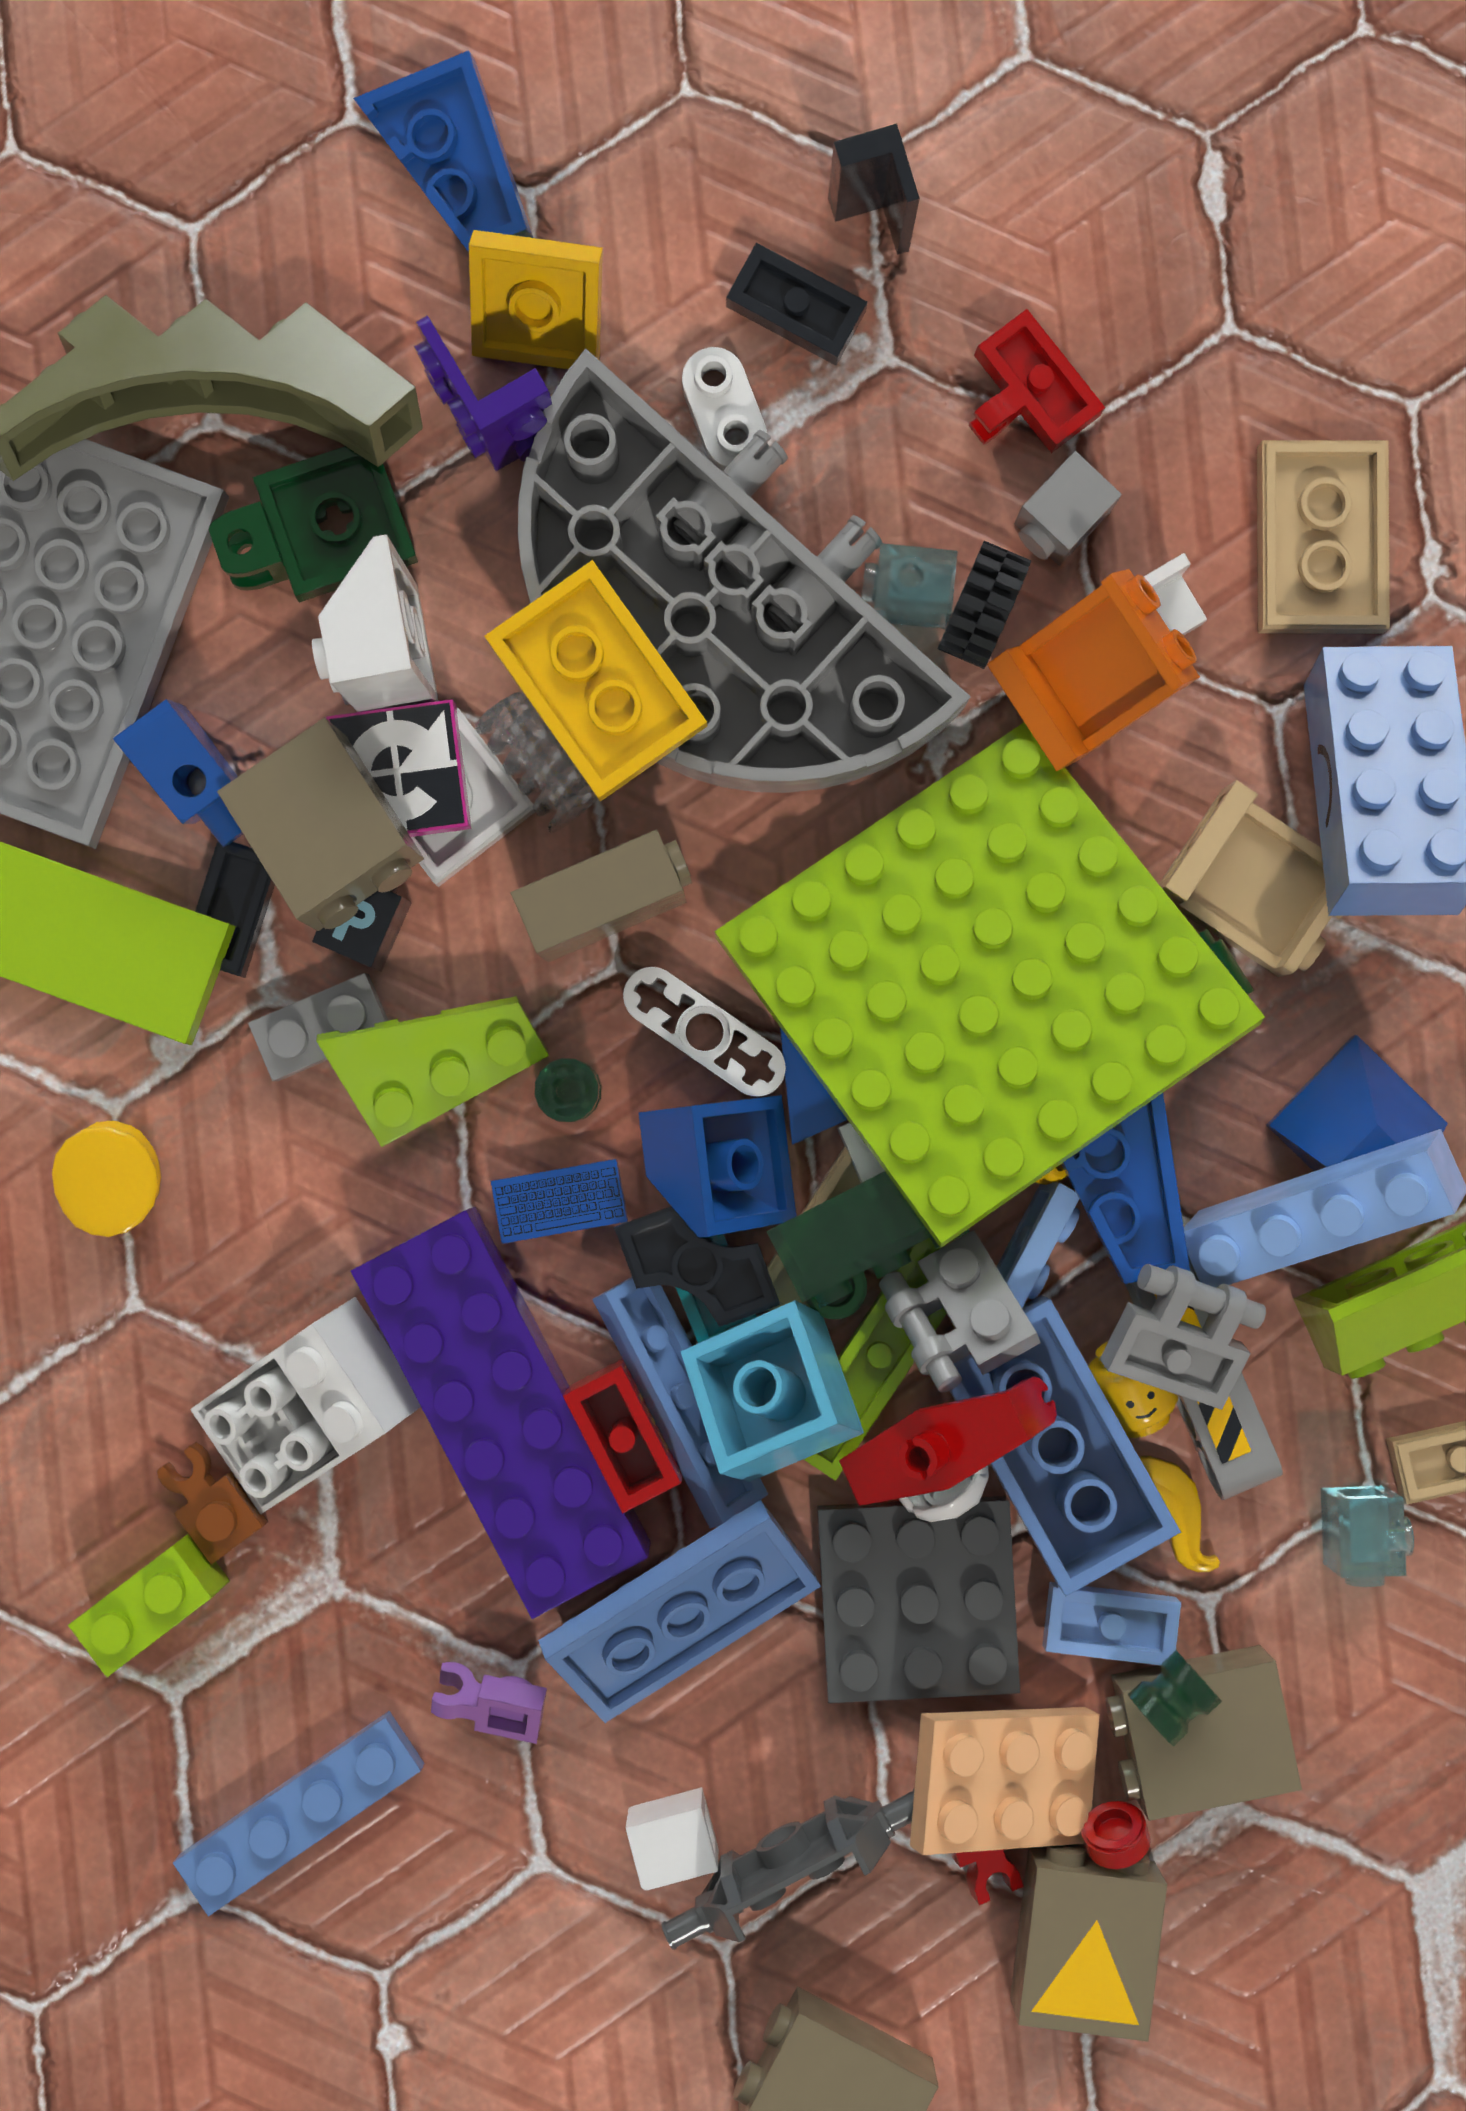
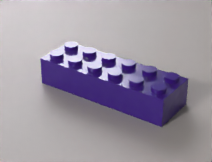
M476 1207L469 1208L351 1270L361 1293L531 1619L540 1616L648 1558L651 1541L634 1509L622 1514L563 1398L569 1384Z

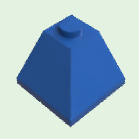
M1353 1035L1266 1126L1309 1168L1317 1171L1438 1129L1444 1132L1448 1123L1358 1035Z
M782 1095L638 1113L646 1177L697 1237H709L797 1221Z

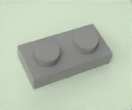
M363 973L248 1022V1025L272 1081H280L327 1061L326 1056L316 1042L317 1034L340 1030V1033L374 1027V1023L389 1020L370 975Z

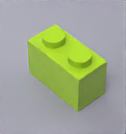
M187 1534L72 1621L68 1626L104 1675L109 1677L209 1601L230 1580L217 1562L212 1565L208 1562L190 1535Z

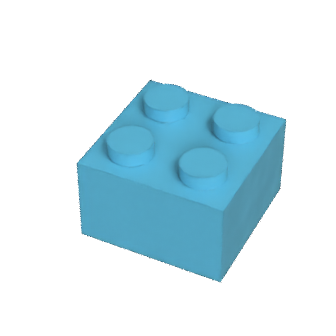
M796 1300L680 1351L718 1471L721 1475L751 1482L864 1434L824 1317L818 1311Z

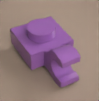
M456 1662L442 1663L439 1683L446 1686H454L459 1692L454 1695L434 1692L431 1713L443 1719L465 1718L474 1720V1731L537 1744L547 1688L532 1685L529 1681L516 1676L498 1678L484 1675L480 1684L466 1666Z

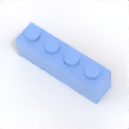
M1438 1129L1199 1210L1184 1227L1188 1256L1200 1282L1216 1288L1220 1284L1230 1285L1455 1214L1466 1194V1184L1442 1130Z

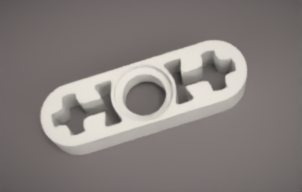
M646 967L636 971L626 982L623 992L624 1004L632 1017L740 1092L754 1097L765 1096L776 1090L782 1083L786 1070L785 1060L780 1050L774 1044L668 971L658 967ZM658 979L664 981L667 984L663 992L664 996L678 1007L684 995L695 1001L694 1005L681 1014L675 1033L672 1034L663 1028V1024L672 1017L660 1008L653 1007L647 1014L639 1010L638 1007L641 1005L642 998L636 993V989L642 982L652 986ZM699 1014L713 1015L723 1026L724 1034L722 1041L712 1050H697L687 1040V1025L693 1017ZM734 1031H738L747 1037V1040L738 1046L740 1050L751 1057H756L762 1050L772 1057L768 1063V1068L775 1074L769 1083L758 1079L752 1086L746 1084L742 1080L746 1069L732 1058H730L726 1070L714 1063L730 1047Z

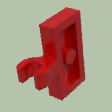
M1025 309L977 346L974 357L1001 389L1000 393L975 410L974 415L976 418L968 425L983 445L994 439L1016 417L1021 415L1052 454L1099 418L1104 411L1105 406L1028 309Z

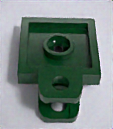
M346 446L253 477L261 502L259 501L229 511L216 518L209 526V533L221 567L230 576V580L235 588L245 591L257 590L289 579L294 595L299 603L337 590L366 546L375 536L387 534L406 566L418 563L384 464L377 467ZM338 505L342 514L353 512L354 515L353 521L346 525L347 531L339 535H335L332 530L322 531L319 528V523L328 519L326 509ZM251 547L248 552L240 554L243 549Z

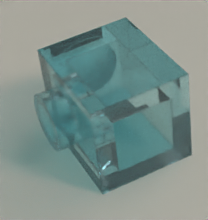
M881 543L876 563L865 562L861 598L866 602H872V608L891 624L945 629L952 614L958 551Z
M1385 1486L1320 1488L1323 1564L1341 1578H1345L1346 1584L1357 1587L1382 1586L1385 1584V1576H1407L1406 1556H1411L1413 1553L1414 1534L1409 1518L1404 1517L1403 1497Z

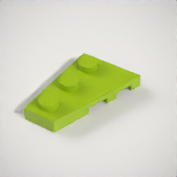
M517 996L441 1010L438 1015L399 1022L398 1019L378 1022L374 1023V1027L344 1033H340V1030L317 1034L316 1042L381 1147L549 1056L546 1046Z

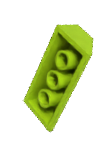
M1466 1222L1293 1298L1324 1368L1342 1376L1348 1374L1351 1379L1364 1377L1380 1370L1386 1365L1383 1357L1405 1347L1410 1353L1425 1350L1444 1340L1443 1330L1461 1322H1464L1466 1325Z

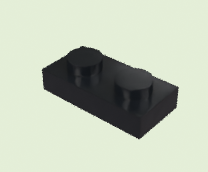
M757 242L726 297L727 308L836 366L866 313L868 303Z

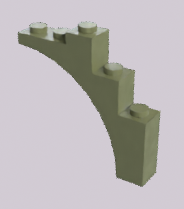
M105 295L85 312L74 317L70 324L58 332L66 355L55 364L46 367L35 380L6 403L0 405V471L12 481H15L54 453L97 433L149 418L191 413L243 414L294 424L340 442L377 467L421 431L423 425L415 386L306 302L286 319H282L274 324L268 334L261 340L250 334L207 299L203 300L186 315L177 318L169 329L158 337Z

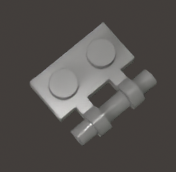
M974 1230L918 1261L928 1281L923 1286L917 1289L910 1288L900 1272L888 1274L879 1283V1287L887 1299L885 1311L895 1327L904 1329L914 1347L911 1356L923 1375H930L940 1392L950 1391L960 1384L962 1377L954 1363L970 1354L982 1375L1041 1343L1037 1332ZM941 1308H944L955 1327L954 1330L945 1335H937L927 1316Z
M1145 1264L1138 1275L1137 1285L1142 1290L1156 1294L1157 1299L1151 1310L1129 1302L1127 1303L1100 1358L1101 1362L1109 1372L1222 1410L1251 1354L1241 1341L1232 1339L1239 1324L1258 1329L1265 1319V1305L1247 1299L1245 1291L1236 1287L1220 1284L1216 1288L1196 1281L1194 1273L1174 1265L1169 1266L1165 1270L1151 1264ZM1188 1306L1208 1312V1318L1202 1328L1180 1321Z

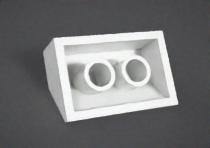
M387 534L375 536L366 546L318 616L322 638L312 639V650L318 675L321 680L329 679L332 691L334 693L339 692L345 705H351L357 712L437 702L438 695L418 586Z

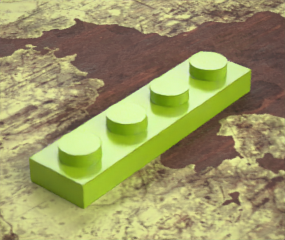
M921 1231L894 1272L902 1273L910 1288L917 1289L923 1286L928 1281L918 1261L941 1249L930 1234ZM882 1291L838 1355V1360L864 1434L803 1459L835 1481L843 1471L839 1460L858 1448L914 1364L911 1356L914 1347L904 1329L893 1325L885 1311L887 1299ZM944 1308L927 1316L934 1330L937 1329L947 1314Z

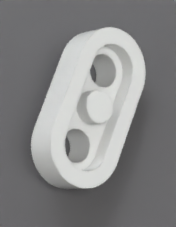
M719 347L704 348L693 354L683 369L682 384L684 397L708 459L723 471L754 438L753 435L758 430L767 433V429L740 360L730 351ZM717 370L725 376V380L718 386H709L703 382L702 377L708 371ZM738 428L743 430L748 438L740 445H732L725 440L724 436L729 430Z

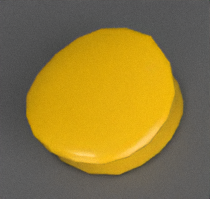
M102 1121L84 1128L64 1142L55 1154L52 1179L54 1193L59 1205L75 1227L91 1235L111 1237L127 1233L145 1219L159 1195L161 1171L157 1154L141 1131L132 1125L119 1121Z

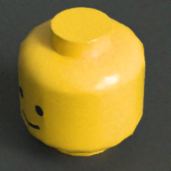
M1108 1341L1098 1347L1096 1350L1097 1357L1089 1363L1088 1367L1126 1435L1130 1438H1139L1159 1431L1169 1422L1171 1418L1170 1413L1173 1412L1178 1402V1395L1107 1371L1100 1360Z

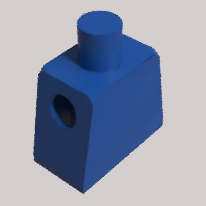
M165 699L113 738L182 824H195L202 820L222 847L229 845L243 835L217 793L219 789L238 776L185 705ZM199 768L206 777V786L200 794L195 796L189 789L188 780L191 773Z

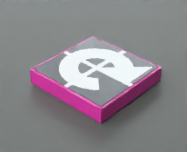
M452 699L326 717L327 720L346 735L410 837L472 829L456 703Z

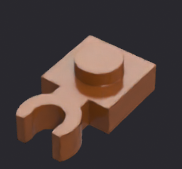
M195 1442L183 1450L193 1464V1473L190 1477L178 1474L170 1462L157 1470V1475L161 1484L167 1490L183 1494L188 1501L174 1515L212 1565L261 1529L268 1521L263 1514L260 1515L232 1471L217 1482L210 1474L212 1464L209 1453L202 1445Z

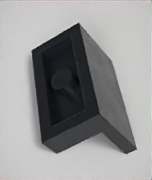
M896 123L834 142L828 200L835 222L883 208L896 253L899 255L909 252L920 198Z

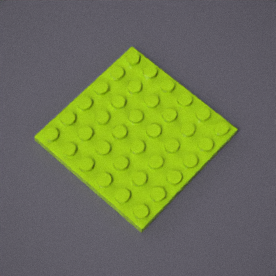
M1022 723L714 931L716 940L940 1248L1261 1025L1265 1018L1263 1013L1068 770L1064 767L1056 772L1025 723Z

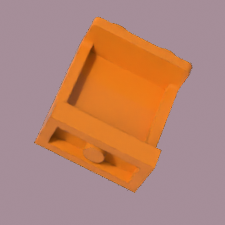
M1130 569L1111 573L1101 581L1102 585L1028 640L1019 646L1005 650L987 663V666L1056 772L1079 761L1200 678L1192 665L1197 661L1192 646L1178 630H1169L1156 610L1161 606V603L1154 588L1142 575L1137 574L1134 576Z

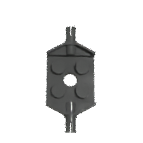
M914 1789L885 1806H882L879 1800L872 1803L850 1796L845 1799L833 1796L823 1801L824 1812L803 1823L791 1822L773 1830L759 1841L756 1848L743 1855H739L733 1850L725 1853L720 1857L718 1872L714 1873L702 1894L695 1897V1907L667 1922H662V1929L670 1947L675 1950L678 1946L705 1932L709 1934L714 1932L716 1936L736 1942L745 1940V1935L739 1925V1914L744 1912L745 1908L750 1906L752 1911H758L769 1907L785 1894V1887L806 1876L815 1880L829 1875L843 1864L844 1856L851 1852L855 1856L864 1876L871 1873L890 1845V1838L895 1836V1831L912 1823Z

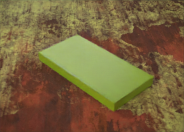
M0 842V977L180 1043L193 1045L221 969L222 960L225 958L236 926Z

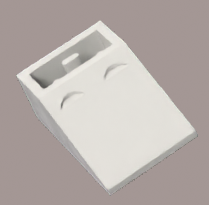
M354 1297L306 1327L190 1410L261 1515L387 1433L421 1406L393 1352L357 1298Z

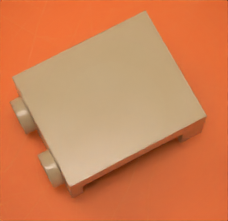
M1236 780L1221 790L1159 885L1184 915L1205 929H1208L1211 933L1277 977L1293 974L1297 969L1304 972L1322 952L1326 940L1320 934L1332 918V916H1328L1321 848L1254 804L1253 801L1258 794Z

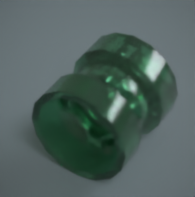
M561 1058L550 1062L540 1071L535 1081L534 1095L539 1108L548 1117L558 1122H577L588 1118L597 1110L602 1099L603 1086L599 1075L590 1065L577 1059Z
M1177 1650L1162 1662L1160 1675L1152 1682H1140L1128 1693L1133 1703L1173 1747L1189 1733V1722L1198 1715H1209L1223 1702Z

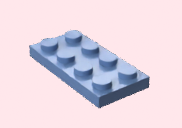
M759 1500L687 1547L678 1550L674 1555L633 1581L624 1584L617 1591L581 1614L569 1619L562 1626L538 1641L545 1660L606 1723L821 1587V1584L812 1567L764 1503Z

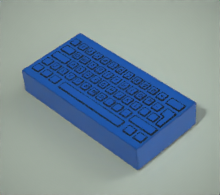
M617 1159L491 1181L501 1244L628 1221Z

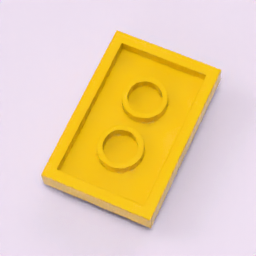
M593 560L484 635L490 647L600 802L708 727L704 716Z

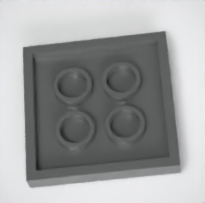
M1007 1496L981 1497L977 1505L960 1517L935 1522L917 1518L913 1512H908L900 1501L878 1502L861 1506L858 1504L817 1506L828 1703L1020 1693L1010 1500Z

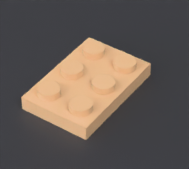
M1086 1707L921 1713L910 1847L922 1855L1085 1844L1081 1830L1088 1820V1813L1092 1810L1100 1714Z

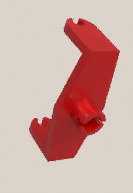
M1033 1376L1019 1382L1006 1391L924 1407L914 1411L839 1460L858 1505L948 1490L1030 1440L1056 1420L1055 1402L1052 1400L1045 1403L1042 1397V1392L1048 1390L1047 1385L1040 1378Z

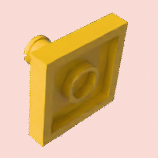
M473 230L469 242L472 356L569 369L586 348L599 360L603 247Z

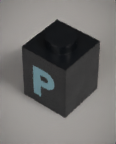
M399 886L388 892L381 893L377 891L357 905V913L344 924L336 928H322L316 931L312 942L382 972L412 903L396 894Z

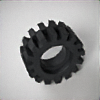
M984 541L937 649L985 669L1029 570L1031 560Z

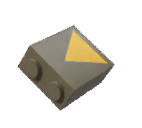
M1078 1844L1028 1848L1010 1994L1018 2025L1149 2041L1167 1883L1155 1861H1150V1858L1145 1855L1139 1862L1130 1867L1108 1869L1096 1864L1086 1853L1085 1848Z

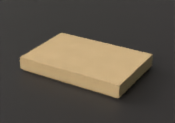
M1262 440L1258 445V633L1383 634L1390 629L1388 441Z

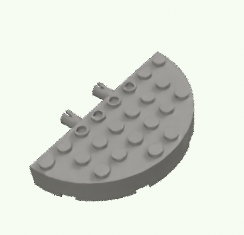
M585 348L564 374L552 394V405L543 411L547 418V423L537 432L530 455L526 457L518 500V541L521 568L529 600L532 603L593 560L704 716L708 727L657 763L689 778L724 788L772 793L818 790L852 782L883 770L914 753L945 729L964 710L971 696L845 583L871 553L882 545V540L874 529L870 527L862 536L864 533L862 528L866 522L853 515L818 556L814 555L751 498L771 474L788 459L787 454L776 441L771 447L768 445L767 442L771 439L770 435L762 430H758L753 435L754 438L722 471Z

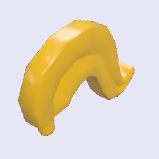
M1150 1455L1139 1456L1181 1533L1170 1538V1545L1175 1559L1187 1569L1198 1573L1210 1572L1219 1568L1220 1561L1215 1554L1205 1556L1200 1551L1201 1503L1196 1483L1175 1463Z

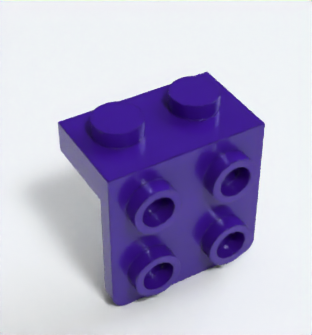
M428 315L416 321L423 341L415 345L414 348L425 367L424 372L443 405L447 403L457 422L456 426L474 458L485 453L495 471L502 469L519 458L525 462L526 457L530 455L537 432L547 423V418L543 411L552 405L549 390L536 368L478 401Z

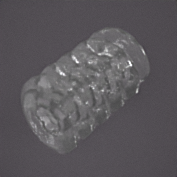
M523 692L514 693L487 710L477 721L474 727L478 734L487 735L493 733L487 744L493 755L509 753L503 763L505 772L513 776L524 773L518 784L521 794L523 796H531L540 793L533 805L537 816H547L556 813L548 826L550 833L561 829L575 820L598 800Z

